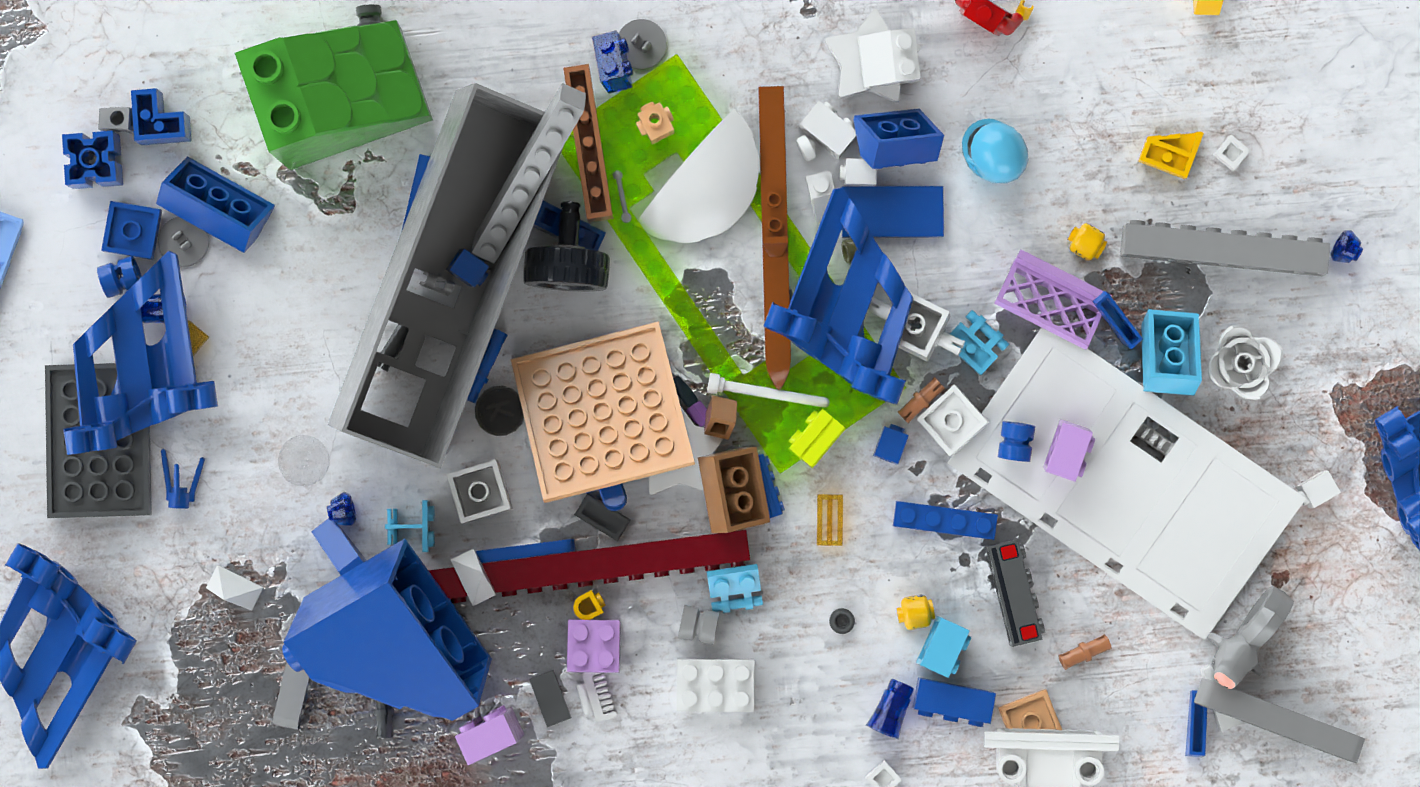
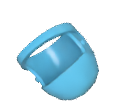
M982 119L973 123L963 136L962 153L966 163L980 178L991 183H1009L1018 179L1026 170L1028 148L1021 134L1014 127L995 119ZM980 126H983V127H981L980 130L974 135V138H973V141H972V144H971V158H970V156H969V154H968V145H967V144H968L969 137H970V135L973 133V131H974L976 128H978V127H980Z

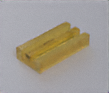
M817 494V545L842 546L843 495ZM823 500H827V540H822ZM833 500H837V541H832Z

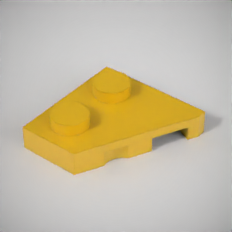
M1200 131L1189 134L1148 136L1138 162L1186 179L1204 133Z

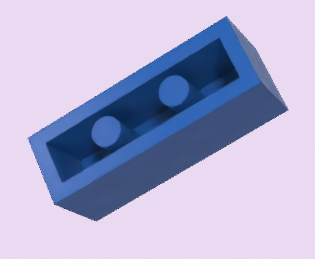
M918 677L913 708L918 710V715L933 717V713L942 714L943 720L958 722V719L962 718L969 720V725L983 727L984 723L991 724L996 693Z

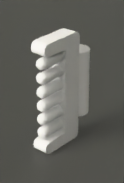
M582 673L584 683L576 685L585 715L594 713L597 722L615 717L617 715L616 711H611L615 708L614 705L601 708L613 702L612 699L600 702V700L609 698L611 694L608 692L598 695L609 691V687L596 689L607 685V681L603 680L594 683L605 679V675L601 674L592 677L600 673Z

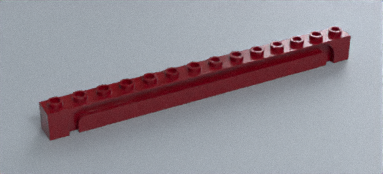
M740 530L729 533H716L481 564L495 593L501 592L502 597L517 595V590L527 589V594L543 592L542 587L552 586L554 591L568 589L569 583L578 582V587L593 586V580L603 579L604 584L619 582L618 577L628 576L629 581L644 579V574L654 573L655 578L670 576V570L679 569L680 574L694 573V567L705 566V571L720 569V564L730 563L731 568L746 566L745 561L750 560L747 530ZM454 567L428 570L446 596L451 599L452 603L466 602L468 595Z

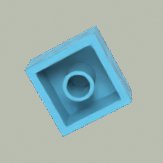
M937 616L916 663L949 678L950 674L955 675L961 662L957 658L961 650L966 651L970 643L971 637L968 636L970 630Z

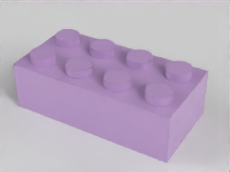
M504 705L485 715L483 717L484 720L479 716L459 728L460 733L455 738L467 765L516 744L525 735L512 707L506 709Z

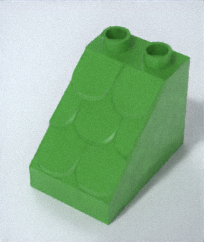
M397 20L363 26H349L310 34L278 37L235 52L268 152L289 170L433 120Z

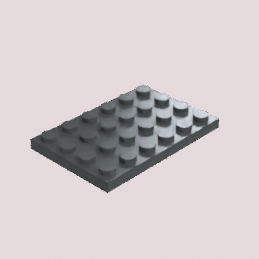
M116 363L94 364L99 397L111 395L117 380ZM75 364L45 365L47 518L152 515L150 426L117 440V448L67 455L63 429L80 426Z

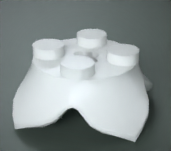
M1232 325L1221 335L1217 351L1209 361V377L1217 386L1231 389L1238 396L1245 399L1259 400L1269 390V375L1280 365L1283 348L1272 339L1254 337L1246 327ZM1239 357H1242V360L1247 359L1248 364L1245 365V370H1242V367L1239 368L1237 365Z

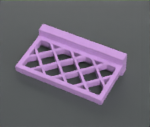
M1020 250L1010 267V271L994 304L1086 350L1102 317L1092 301L1103 291ZM1016 272L1024 276L1027 283L1017 285L1013 276ZM1041 285L1047 288L1050 294L1040 296L1036 286ZM1030 288L1034 298L1024 300L1020 290ZM1014 291L1018 302L1011 303L1003 299L1005 293ZM1059 297L1071 300L1073 306L1063 308ZM1053 299L1057 310L1047 312L1043 301ZM1037 303L1041 314L1035 315L1031 313L1027 305ZM1087 308L1095 312L1096 316L1086 319L1082 309ZM1076 311L1080 321L1070 323L1066 313ZM1060 315L1064 325L1057 326L1053 324L1050 317ZM1083 326L1087 335L1085 340L1076 336L1073 328Z

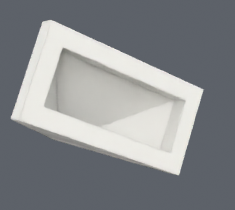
M475 549L451 559L473 606L496 595Z
M217 565L206 588L223 600L252 611L264 587Z

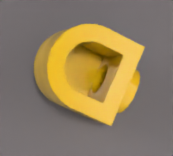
M590 590L575 600L573 609L578 618L590 620L604 613L602 608L606 604L599 592L594 594L593 590Z

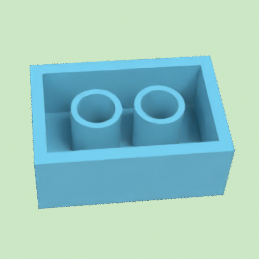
M1148 309L1141 324L1143 338V391L1194 396L1202 382L1199 314Z

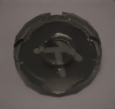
M493 386L485 390L475 405V418L479 426L487 433L495 436H507L516 432L524 421L519 394L514 389L506 386Z

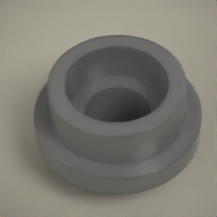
M839 608L830 615L829 624L836 633L846 634L853 629L855 618L849 610ZM840 616H844L847 619L844 626H840L837 623V619Z

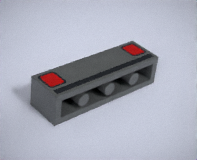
M1018 539L985 546L1009 645L1015 647L1043 640L1041 634L1045 633L1042 618L1037 619L1035 609L1039 608L1036 594H1031L1029 584L1033 583L1030 569H1025L1023 559L1026 558V552L1023 543L1019 544Z

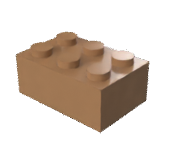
M757 447L737 448L698 457L711 533H729L770 522Z

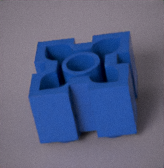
M114 131L92 132L93 138L91 139L83 133L62 134L63 155L70 158V164L64 165L66 186L71 189L93 188V181H96L102 187L123 185L122 165L115 161V156L121 155L119 134ZM94 156L97 157L94 164L89 163V160H93Z

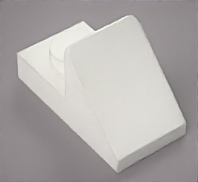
M831 171L805 177L817 226L820 225L831 193L835 189Z

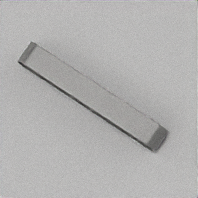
M1205 678L1201 679L1194 699V703L1353 763L1358 762L1365 738L1236 689H1228L1217 682Z

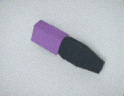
M679 376L674 377L677 394L683 403L689 407L686 412L696 424L703 427L705 425L706 407L701 401H698L691 388Z

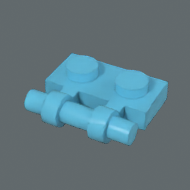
M971 310L966 315V318L972 325L967 328L960 322L950 335L965 341L959 357L981 376L998 357L991 349L996 345L1004 351L1009 343L1003 338L1004 335L999 330L996 332L985 322L986 318L982 315H977ZM978 329L989 338L986 344L974 334Z
M757 564L706 571L710 598L721 597V601L711 602L712 611L729 613L732 609L746 608V610L753 609V606L763 605L762 595L751 596V592L761 591ZM742 593L744 595V598L731 600L728 598L729 595Z

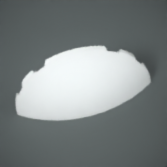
M735 109L712 130L672 175L635 223L637 227L661 240L694 243L720 235L732 227L744 215L757 191L760 155L756 148L753 132Z

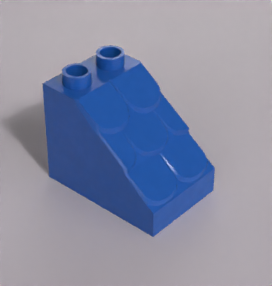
M406 539L401 540L306 595L302 600L282 647L283 655L289 666L296 672L304 670L312 681L341 692L358 693L397 709H402L406 706L429 716L443 717L451 721L479 706L492 661L491 656Z

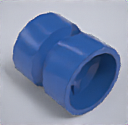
M133 256L118 260L117 265L108 263L97 267L99 282L107 298L122 294L124 289L128 291L142 277L139 266Z
M1003 421L1001 436L1004 438V441L999 443L997 457L1030 462L1032 447L1029 445V442L1034 440L1036 426Z

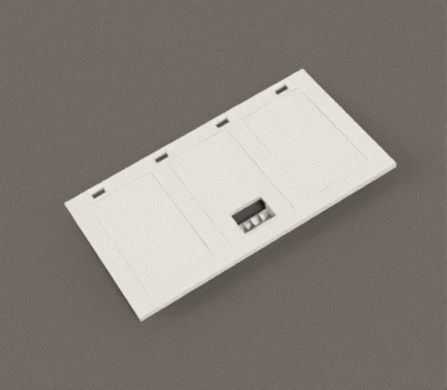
M1042 327L981 413L989 424L955 455L950 457L947 462L950 466L1204 640L1306 499L1300 493L1152 392L1143 391L1142 385L1088 348L1085 350ZM1147 416L1179 437L1175 444L1143 423ZM1060 419L1090 429L1093 432V438H1095L1091 453L1086 452L1083 459L1087 463L1082 477L1077 476L1076 482L1046 472L1043 468ZM1003 421L1036 426L1034 440L1029 442V445L1032 447L1030 462L997 457L999 443L1004 441V438L1001 436ZM1134 435L1162 453L1165 456L1163 461L1159 462L1130 442ZM979 468L992 475L988 483L975 475ZM1045 512L1057 520L1053 528L1040 519ZM1110 558L1123 565L1119 573L1105 564ZM1176 602L1188 610L1184 618L1171 610Z

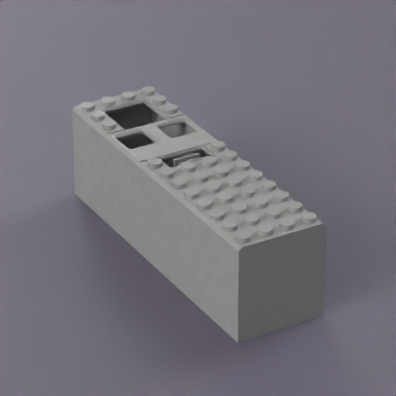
M477 83L455 91L329 419V426L343 433L441 469L561 151L496 262L492 263L474 255L489 266L486 271L488 276L481 286L469 287L449 273L446 268L459 249H466L471 253L475 233L542 119L544 111ZM415 268L423 271V274L427 276L426 281H420L419 284L436 292L449 296L455 284L461 286L454 308L407 291ZM435 282H444V288L434 286ZM388 320L409 329L397 359L377 352ZM426 336H431L456 347L444 377L415 365ZM379 362L426 380L408 427L361 410Z

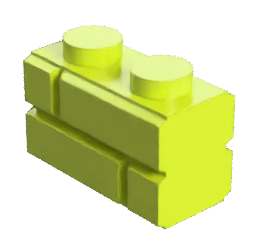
M823 409L819 413L814 410L805 421L808 424L803 432L797 430L789 440L792 444L789 450L811 468L818 463L846 429Z

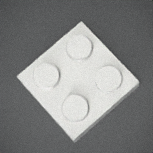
M955 384L917 418L950 457L955 455L989 424L987 419Z

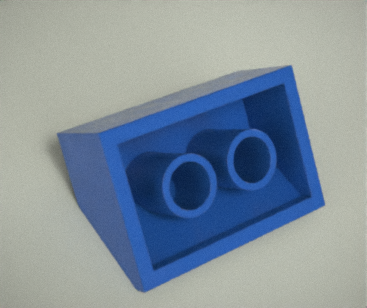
M920 108L854 116L853 121L860 156L872 169L893 166L902 167L909 164H925L938 161L944 134Z

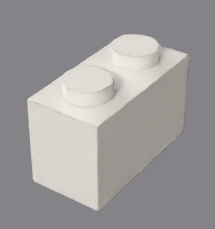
M818 101L800 123L799 129L835 158L839 159L857 137L854 123L848 118L843 120L836 115L837 110L828 102L823 104Z

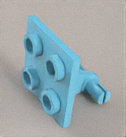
M422 500V524L412 525L398 524V509H393V519L392 509H387V524H385V529H387V545H392V534L393 545L398 543V529L422 528V552H430V547H435V531H430V521H435V506H430V501Z

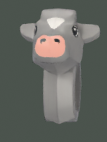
M1273 585L1268 588L1253 605L1235 636L1224 638L1214 633L1209 634L1207 638L1219 647L1211 666L1215 670L1214 679L1220 685L1232 689L1250 671L1259 676L1262 674L1263 669L1258 664L1257 651L1282 625L1294 604V601L1284 591Z

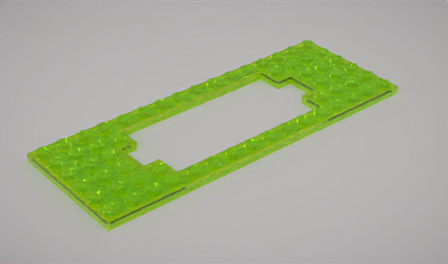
M676 54L596 108L614 218L607 220V222L710 373L720 374V377L725 378L726 381L777 389L768 375L765 361L745 375L742 374L630 210V208L655 192L644 174L675 153L679 155L684 163L699 144L722 121V118L678 54ZM650 102H654V104L660 102L663 108L668 106L674 118L671 124L675 133L652 145L647 134L642 136L636 125V122L639 121L637 114L641 112L640 108ZM653 119L651 122L657 123L659 120ZM572 131L563 146L561 154L581 182L574 133ZM617 170L623 174L621 181L627 210L631 215L629 223H624L621 219L623 211L617 182L613 178V173ZM758 174L757 191L750 207L762 223L761 175ZM787 214L788 262L800 278L811 248ZM864 327L865 339L875 342ZM811 356L806 357L790 368L789 375L781 390L826 397L830 402L828 407L823 408L723 391L728 399L737 401L738 414L779 474L801 460L789 450L792 445L789 440L797 430L803 432L808 424L805 421L814 410L818 413L822 409L825 410L847 429L886 402L851 388L852 385ZM892 367L890 375L899 378Z

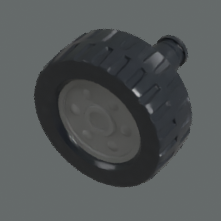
M563 201L561 203L558 245L532 247L526 250L523 269L524 284L537 288L562 291L589 292L606 290L609 280V255L578 246L579 208H581V205L578 202Z

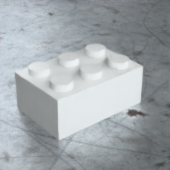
M677 658L676 711L754 712L755 660Z

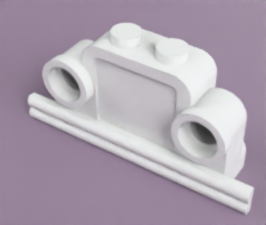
M996 728V732L984 731V748H996V769L999 776L1007 783H1016L1018 787H1080V783L1092 786L1099 783L1104 775L1102 751H1119V735H1103L1097 730Z

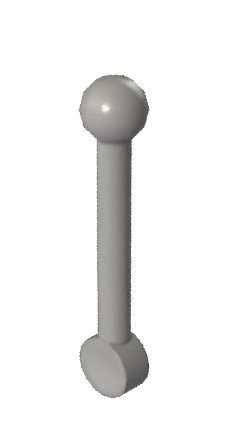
M617 170L613 173V178L617 182L623 211L621 219L624 223H629L631 215L627 210L621 181L623 174Z

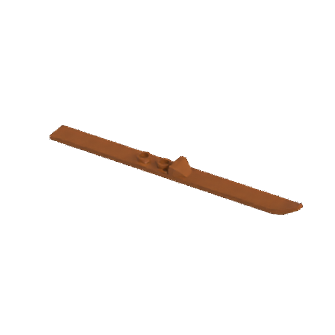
M784 86L758 87L764 323L772 302L787 309L790 304ZM765 328V362L767 372L773 385L778 390L782 389L789 375L791 340Z

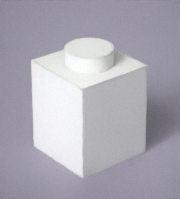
M846 159L845 165H840V181H844V186H876V169H872L864 159Z
M1328 470L1321 471L1296 486L1299 491L1298 493L1306 498L1302 505H1307L1308 508H1315L1341 493Z

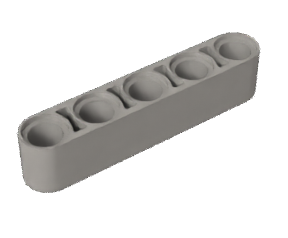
M286 663L274 711L273 724L299 730L312 680L304 670L296 672L288 663Z

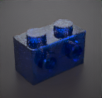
M616 30L593 36L600 83L609 94L632 88L631 76L633 75V69L627 58L629 47L626 39L621 38Z

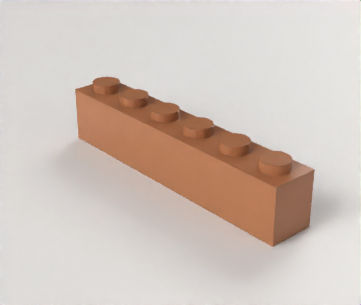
M589 64L564 67L566 85L586 93L584 112L575 125L573 133L587 221L591 223L614 219Z

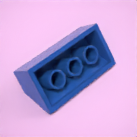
M188 156L161 183L156 202L160 207L243 253L256 241L275 207L271 202Z

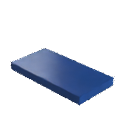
M842 186L865 220L873 238L944 237L943 186ZM842 227V238H851L845 228Z

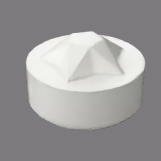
M806 135L797 138L796 143L804 159L810 161L816 158V145L814 141L808 139Z

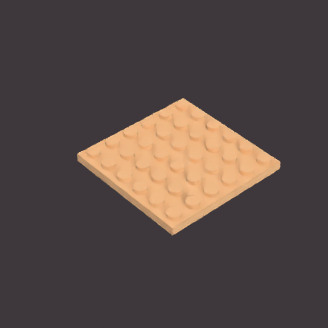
M659 321L511 359L544 503L695 465Z

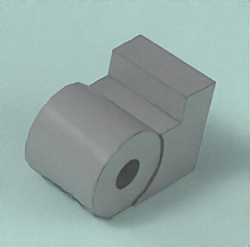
M100 108L98 129L134 134L132 108Z

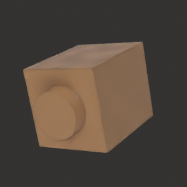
M712 395L705 414V435L729 440L736 424L737 401Z

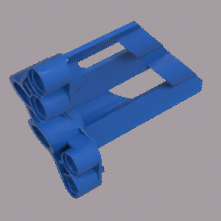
M168 251L73 344L80 426L63 429L67 455L117 448V440L141 429L166 421L187 411L218 407L215 381L197 383L179 259L177 254ZM160 289L166 332L157 344L149 346L146 344L141 306ZM112 337L117 380L111 395L99 397L93 353Z

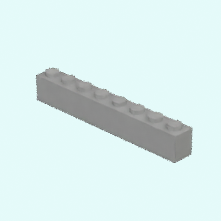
M564 83L561 84L475 233L471 254L492 263L496 262L584 112L586 93Z
M1130 220V224L1127 223L1122 228L1120 257L1324 276L1328 274L1330 243H1323L1322 238L1314 237L1307 238V241L1297 240V236L1282 235L1281 239L1272 238L1271 233L1259 232L1256 236L1247 235V231L1231 230L1230 234L1221 233L1220 228L1208 227L1206 231L1196 230V226L1181 225L1179 229L1171 228L1169 223L1158 222L1155 223V226L1145 225V221Z

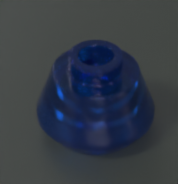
M1352 230L1343 231L1330 252L1332 260L1343 263H1350L1352 260L1356 262L1363 251V248L1360 247L1361 240Z
M342 492L330 500L331 505L327 506L329 520H334L337 525L352 526L356 522V512L351 495Z

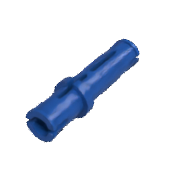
M494 328L467 401L475 404L484 384L488 383L489 379L487 377L508 336L506 333Z

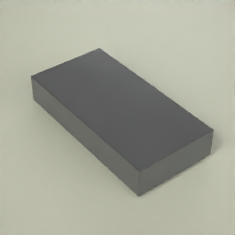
M588 493L574 514L617 542L631 519L618 511L607 509L603 502Z
M554 670L529 679L547 727L572 718Z

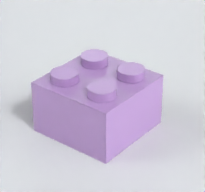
M1060 419L1043 466L1045 471L1076 482L1077 476L1082 477L1087 463L1083 460L1086 452L1091 453L1094 446L1095 438L1092 436L1093 432L1088 428Z
M568 620L567 672L620 673V620Z

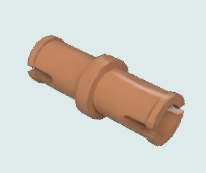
M935 377L932 378L919 393L916 391L913 394L914 397L898 411V414L909 424L921 410L927 409L930 406L929 403L945 390V387Z
M1103 634L1090 642L1079 643L1078 647L1058 655L1062 667L1067 670L1080 662L1091 661L1092 657L1110 650L1112 647L1108 637Z

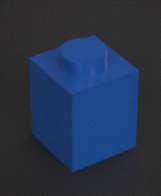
M459 249L446 270L469 287H476V285L481 286L488 276L486 271L489 266L466 249Z
M890 424L889 428L883 427L873 456L897 465L909 436L904 434L905 429Z

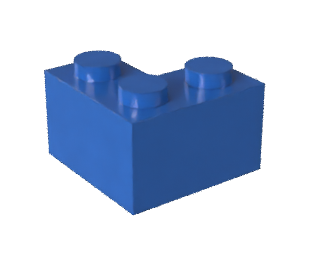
M157 88L131 90L135 142L140 145H154L192 141L190 116L184 111L164 113L162 92Z

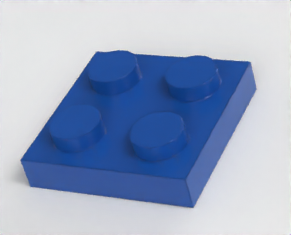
M110 201L101 251L153 260L162 210Z

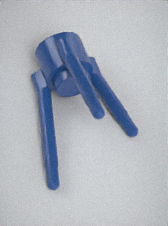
M162 449L161 457L166 485V500L169 501L168 508L188 509L189 502L195 501V491L205 458L201 457L188 493L187 487H180L179 464L174 465V487L171 486L166 450Z

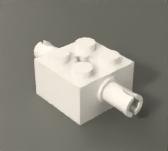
M911 293L914 299L898 348L927 362L935 347L937 348L938 346L959 356L965 341L945 332V327L951 317L950 312ZM873 297L867 312L887 320L892 306ZM919 321L921 329L912 331L910 324H916Z

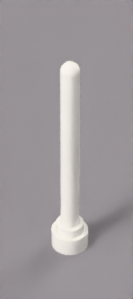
M710 373L707 393L717 395V392L729 391L823 408L828 407L830 403L826 397L726 381L725 378L720 377V374Z

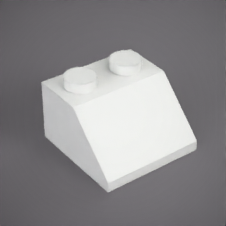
M915 28L889 30L858 37L864 88L913 83L921 79Z

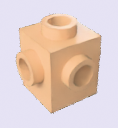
M650 102L640 108L641 112L637 114L639 121L636 122V125L642 136L647 134L652 145L675 133L671 124L674 118L668 106L663 108L660 102L657 104ZM653 119L659 120L657 123L651 122Z

